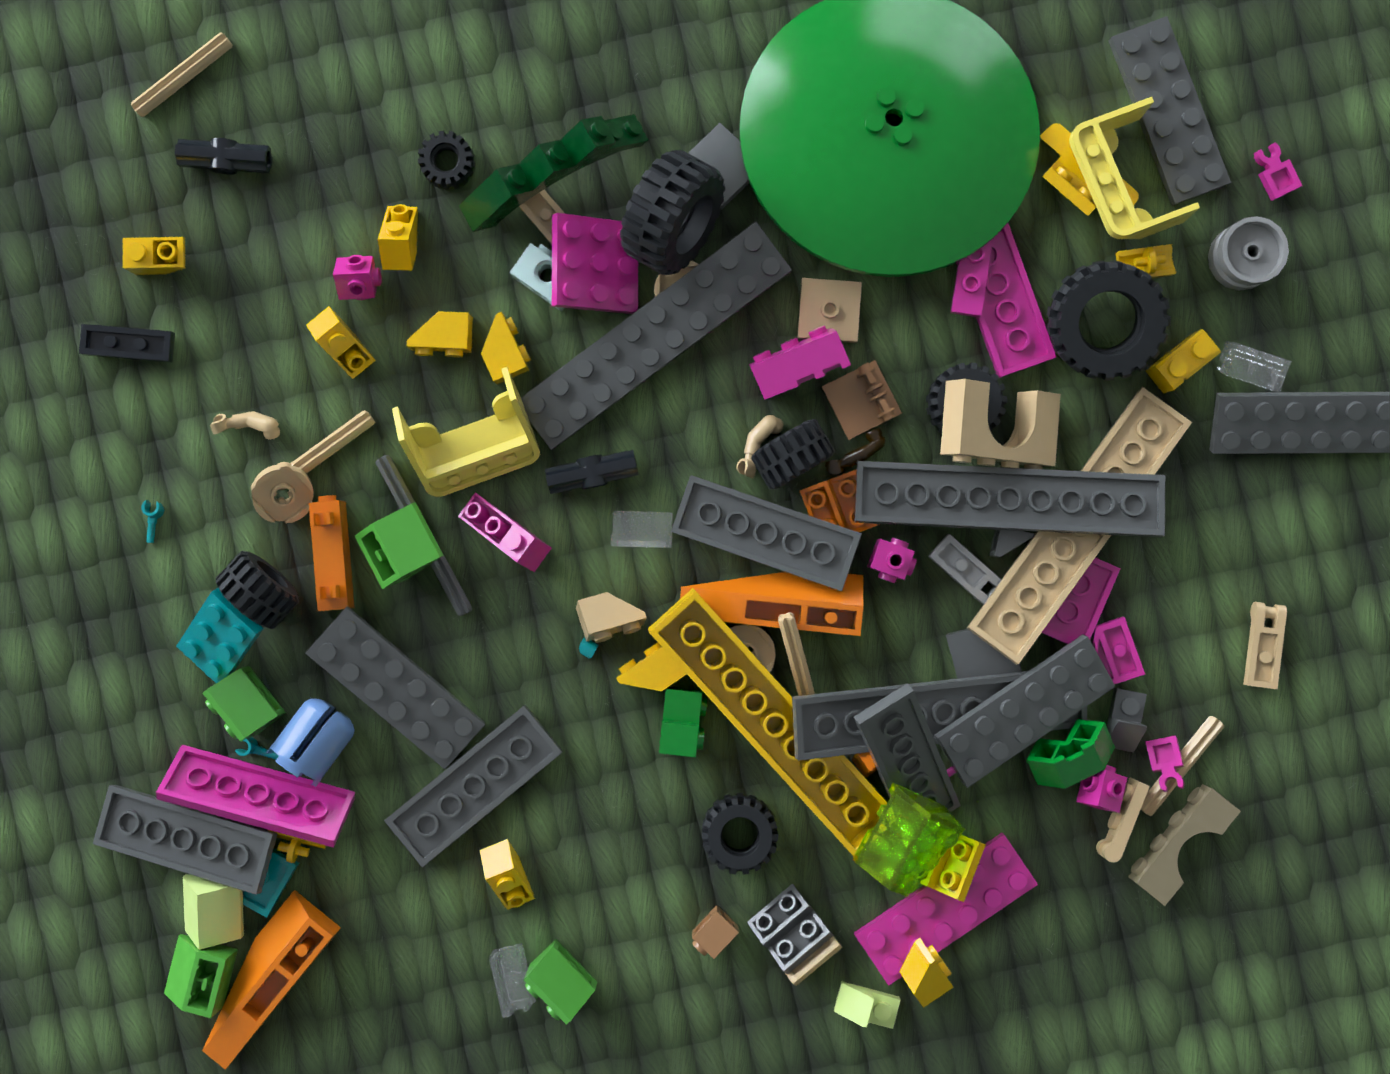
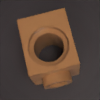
M716 905L692 930V939L694 940L692 944L702 955L706 956L708 953L715 959L739 933V927Z

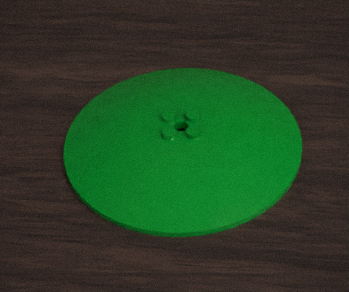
M824 0L803 11L774 36L756 62L745 88L739 127L740 148L750 185L758 201L779 229L798 246L831 265L856 273L884 277L912 276L948 267L972 255L991 241L1006 226L1021 205L1036 170L1040 144L1039 113L1036 99L1028 76L1019 59L1002 37L985 21L950 0ZM888 114H896L901 118L902 123L898 126H891L886 122L885 117Z

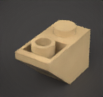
M608 592L578 600L576 605V611L586 642L590 640H595V643L611 639L612 634L621 631L624 634L637 632L644 625L647 618L644 611Z

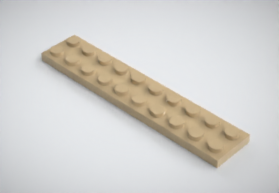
M1142 387L1081 471L1155 475L1192 422ZM1036 532L1035 536L1026 545L967 629L1013 663L1019 664L1111 535Z

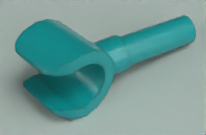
M145 500L142 503L141 510L148 516L146 542L154 543L157 519L164 514V507L157 501L156 510L150 513L151 503Z
M584 636L580 643L579 651L582 655L592 658L598 644L591 640L586 642Z
M253 737L244 740L248 744L247 751L235 749V752L240 756L257 754L275 760L279 757L275 752L267 754L268 749L259 746L257 740Z

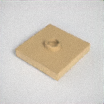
M802 278L797 339H807L810 337L808 332L825 325L826 329L833 328L837 331L841 342L857 343L862 282Z

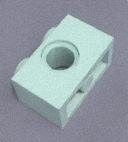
M530 243L510 271V274L515 280L552 305V281L544 282L540 279V275L545 269H552V251L542 244L537 248ZM555 307L561 312L564 309L563 307Z

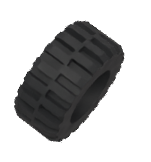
M682 150L666 152L661 155V159H656L652 163V167L642 175L639 185L637 184L634 188V194L631 200L628 201L626 214L622 218L621 224L623 228L620 230V237L622 239V247L627 255L662 275L676 274L681 269H685L689 262L698 255L701 247H704L710 232L712 233L715 227L716 219L719 218L720 207L725 197L723 194L725 184L720 171Z
M1119 261L1092 262L1090 266L1086 267L1083 265L1077 268L1075 274L1072 276L1067 275L1061 281L1063 285L1058 291L1055 289L1051 297L1053 298L1052 305L1048 306L1047 309L1049 323L1046 326L1054 350L1072 369L1092 379L1102 378L1104 381H1110L1119 376L1123 379L1132 376L1131 372L1136 369L1141 372L1148 367L1146 362L1151 357L1157 358L1160 354V351L1157 350L1161 342L1166 344L1169 336L1165 333L1166 326H1171V316L1167 315V309L1170 306L1168 299L1162 295L1163 289L1145 271ZM1117 292L1126 296L1135 308L1134 327L1129 336L1119 345L1108 349L1094 347L1083 338L1080 332L1079 319L1081 312L1087 302L1097 294Z

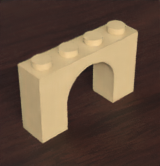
M970 379L946 381L940 455L953 456L952 461L959 463H971V459H977V465L995 466L996 462H1001V468H1019V465H1024V469H1042L1043 467L1055 466L1061 394L1038 390L1017 392L1014 430L1010 439L1002 446L994 439L988 425L990 383Z

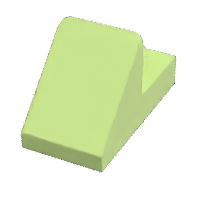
M841 981L834 1012L867 1028L868 1023L893 1029L901 999L899 996Z

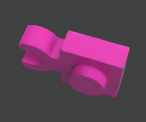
M1276 142L1268 146L1271 153L1270 158L1264 155L1262 149L1254 153V159L1257 164L1265 168V171L1258 174L1271 201L1303 186L1290 159L1281 162V149Z
M1177 736L1146 741L1152 771L1154 773L1162 771L1159 779L1160 788L1164 792H1168L1167 781L1169 779H1176L1178 787L1184 789V780L1176 772V768L1184 767Z

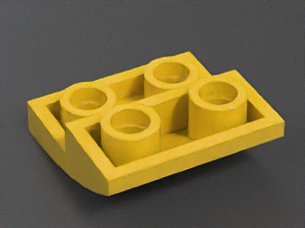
M933 823L921 831L904 877L964 902L986 844Z

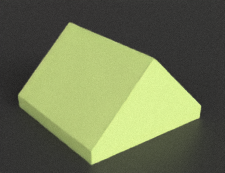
M185 874L183 876L185 931L196 947L201 950L241 939L244 936L243 890L191 874Z

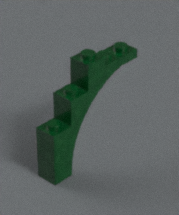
M635 114L604 120L602 116L582 119L560 140L538 144L519 164L497 168L459 205V208L473 232L495 227L513 210L555 182L605 157L624 150L641 147L648 141V138Z

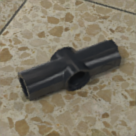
M212 138L211 141L178 139V143L175 145V157L179 167L209 169L212 172L227 175L237 174V171L269 173L272 168L273 157L271 148L267 145L240 144L235 140L227 138Z
M634 450L613 453L607 456H602L601 454L577 459L574 463L545 469L550 494L567 492L578 488L584 490L607 485L610 481L639 475Z

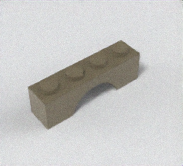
M1204 784L1201 787H1196L1187 798L1188 803L1181 811L1179 810L1171 816L1168 828L1163 834L1157 835L1150 843L1151 849L1144 858L1141 857L1135 861L1131 867L1132 873L1128 876L1164 906L1167 905L1184 883L1179 874L1177 864L1178 854L1183 844L1192 836L1203 832L1223 835L1241 812L1213 788Z

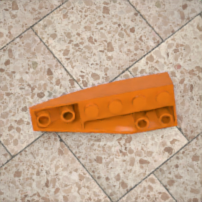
M788 572L681 587L680 599L693 588L723 622L780 628L778 616L791 612L794 614L798 630L861 636L864 606L863 575L848 574L843 591Z
M296 890L291 893L254 939L202 1050L225 1070L341 929L340 926Z

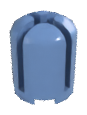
M308 699L301 705L266 753L272 754L275 752L279 756L275 762L296 777L304 774L314 779L311 785L316 787L353 737L354 727L351 720L342 712L336 711L330 717L335 707L321 699Z

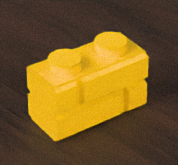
M1200 329L1190 334L1150 366L1146 372L1163 393L1175 390L1184 380L1190 378L1220 354L1221 351L1203 329Z

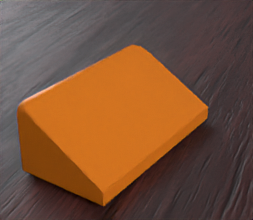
M869 752L858 753L853 756L852 761L864 777H868L877 770Z

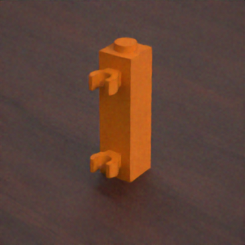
M336 495L318 496V502L309 503L318 611L345 609L346 606L350 609L355 608L346 501L337 500Z

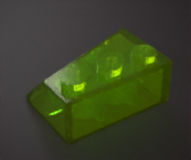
M892 783L888 791L891 797L887 805H881L876 814L879 820L875 827L867 830L853 860L887 889L908 897L910 893L918 888L919 883L928 872L938 865L940 858L946 851L957 843L959 836L965 831V828L945 805L896 783Z

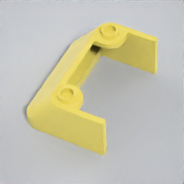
M1153 97L1082 122L1075 127L1069 138L1071 149L1105 229L1110 236L1116 239L1145 238L1184 223L1200 208L1197 202L1153 219L1146 210L1134 208L1112 154L1118 147V137L1114 129L1140 120L1154 103Z
M507 367L502 368L507 391L497 395L492 402L495 415L446 433L439 434L437 428L430 423H418L409 427L398 406L392 408L398 441L428 494L435 497L445 496L531 465L538 460L540 456L538 443L519 392Z

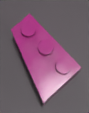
M824 325L808 332L810 337L799 342L797 338L784 342L781 344L782 350L771 354L770 350L755 355L753 357L755 362L749 365L764 399L798 387L801 383L812 378L818 379L826 375V372L842 366L843 369L851 366L837 331L833 328L826 329Z

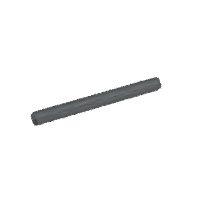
M384 455L377 459L376 465L399 508L402 509L411 503H415L392 458L389 455ZM445 556L430 564L457 615L463 616L471 612L472 606Z

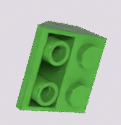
M416 502L370 524L355 535L382 589L408 580L444 556Z
M250 666L236 670L202 693L207 699L205 703L210 711L215 715H220L226 723L224 727L228 734L234 739L238 738L240 742L260 734L286 713Z
M180 934L164 994L181 1011L211 1019L222 1009L225 1003L238 949L219 944L199 950L188 935Z
M557 939L530 963L524 977L525 987L528 992L535 998L540 997L548 1005L546 1008L550 1015L558 1021L561 1019L566 1025L594 993L597 986V981Z

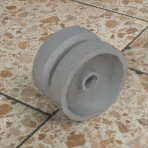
M1258 216L1244 218L1219 233L1213 240L1208 253L1209 269L1215 279L1227 288L1238 291L1252 289L1277 276L1286 265L1289 254L1287 238L1281 227L1270 219Z

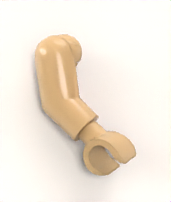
M255 411L235 414L231 418H227L225 414H218L210 425L213 434H218L228 428L241 429L250 427L262 431L264 437L268 440L275 439L280 435L279 423L276 419Z
M767 415L748 433L744 449L745 458L740 459L736 466L740 474L754 478L756 466L751 457L760 449L763 441L771 433L778 434L782 431L783 421L780 418H776L774 415Z

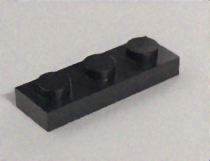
M81 324L79 354L172 363L175 333L162 330Z

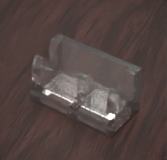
M1226 341L1217 370H1220V374L1280 392L1292 361L1235 342Z
M523 944L493 950L489 961L502 1017L512 1016L514 1011L523 1009V1012L530 1010L532 1004L536 1003V1000L525 987L524 977L527 973L528 965Z

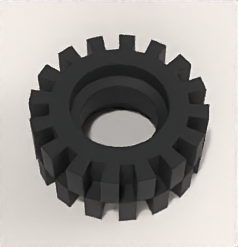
M443 130L439 131L438 136H435L434 133L429 135L431 139L428 142L424 140L422 142L424 147L423 149L419 148L418 152L420 155L418 163L427 180L439 189L440 186L443 187L444 190H450V187L458 189L460 188L459 184L462 182L465 185L468 182L467 177H472L474 173L472 168H475L474 154L469 144L461 135L456 136L452 131L446 134ZM444 150L454 151L458 156L456 167L450 171H442L436 166V157Z

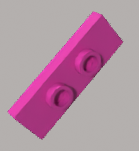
M993 239L980 248V250L958 262L950 313L973 317L982 316Z

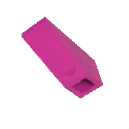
M476 492L458 515L460 519L514 561L533 572L536 571L552 549L536 535Z

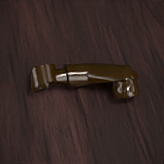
M878 428L866 433L869 444L846 453L845 457L840 460L825 462L827 472L830 475L840 474L845 471V467L849 466L851 468L857 465V461H865L885 446L886 439L883 437L881 429Z

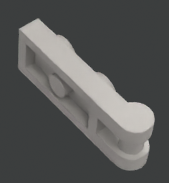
M947 534L928 556L977 599L982 606L1001 581L996 574L950 534ZM989 582L993 588L986 595L981 589Z

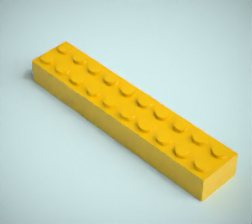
M693 588L648 628L649 633L854 858L900 817L845 755L797 760L795 758L792 697Z

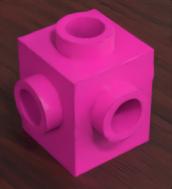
M352 255L336 259L333 278L339 300L375 298L377 286L382 284L380 268H375L373 256Z
M892 538L891 542L877 539L867 568L878 571V578L895 583L897 578L905 580L906 575L911 576L917 561V559L913 558L915 551L907 549L909 543L896 538ZM892 555H894L897 559V562L894 566L890 563V558Z
M1107 765L1105 770L1081 781L1076 802L1096 809L1120 813L1127 777L1116 774V768Z

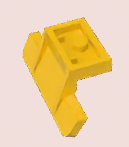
M1054 123L1040 135V138L1054 149L1060 157L1042 177L1083 213L1089 216L1096 208V205L1069 143L1071 133L1061 124ZM1122 179L1131 201L1135 205L1139 198L1138 192Z

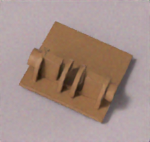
M875 360L822 386L848 440L902 414Z

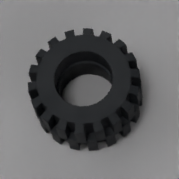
M961 363L950 367L936 378L929 388L930 393L926 397V402H928L926 411L927 415H931V424L939 428L938 432L942 434L945 387L946 381L970 379L990 383L988 425L990 431L1001 422L1000 418L1006 412V409L1003 407L1007 403V396H1003L1002 391L1005 390L1003 383L999 385L997 381L999 376L996 373L990 374L988 372L990 368L986 366L978 367V363H970L968 365Z
M817 419L803 422L764 445L753 454L751 459L769 490L778 489L824 462L833 455L835 450Z
M240 551L216 577V584L224 597L247 618L266 628H276L300 602L295 588L278 570L259 556L247 551Z
M737 793L736 796L725 795L724 799L715 801L713 803L714 806L706 812V817L702 824L704 850L708 853V858L712 863L716 862L718 868L723 871L728 869L730 874L736 875L737 871H742L743 875L749 874V870L752 869L758 871L764 862L767 864L771 860V854L775 853L777 849L778 831L774 815L762 800L756 799V796H744L743 793ZM744 817L755 823L758 835L754 843L749 847L735 849L723 841V826L733 818Z

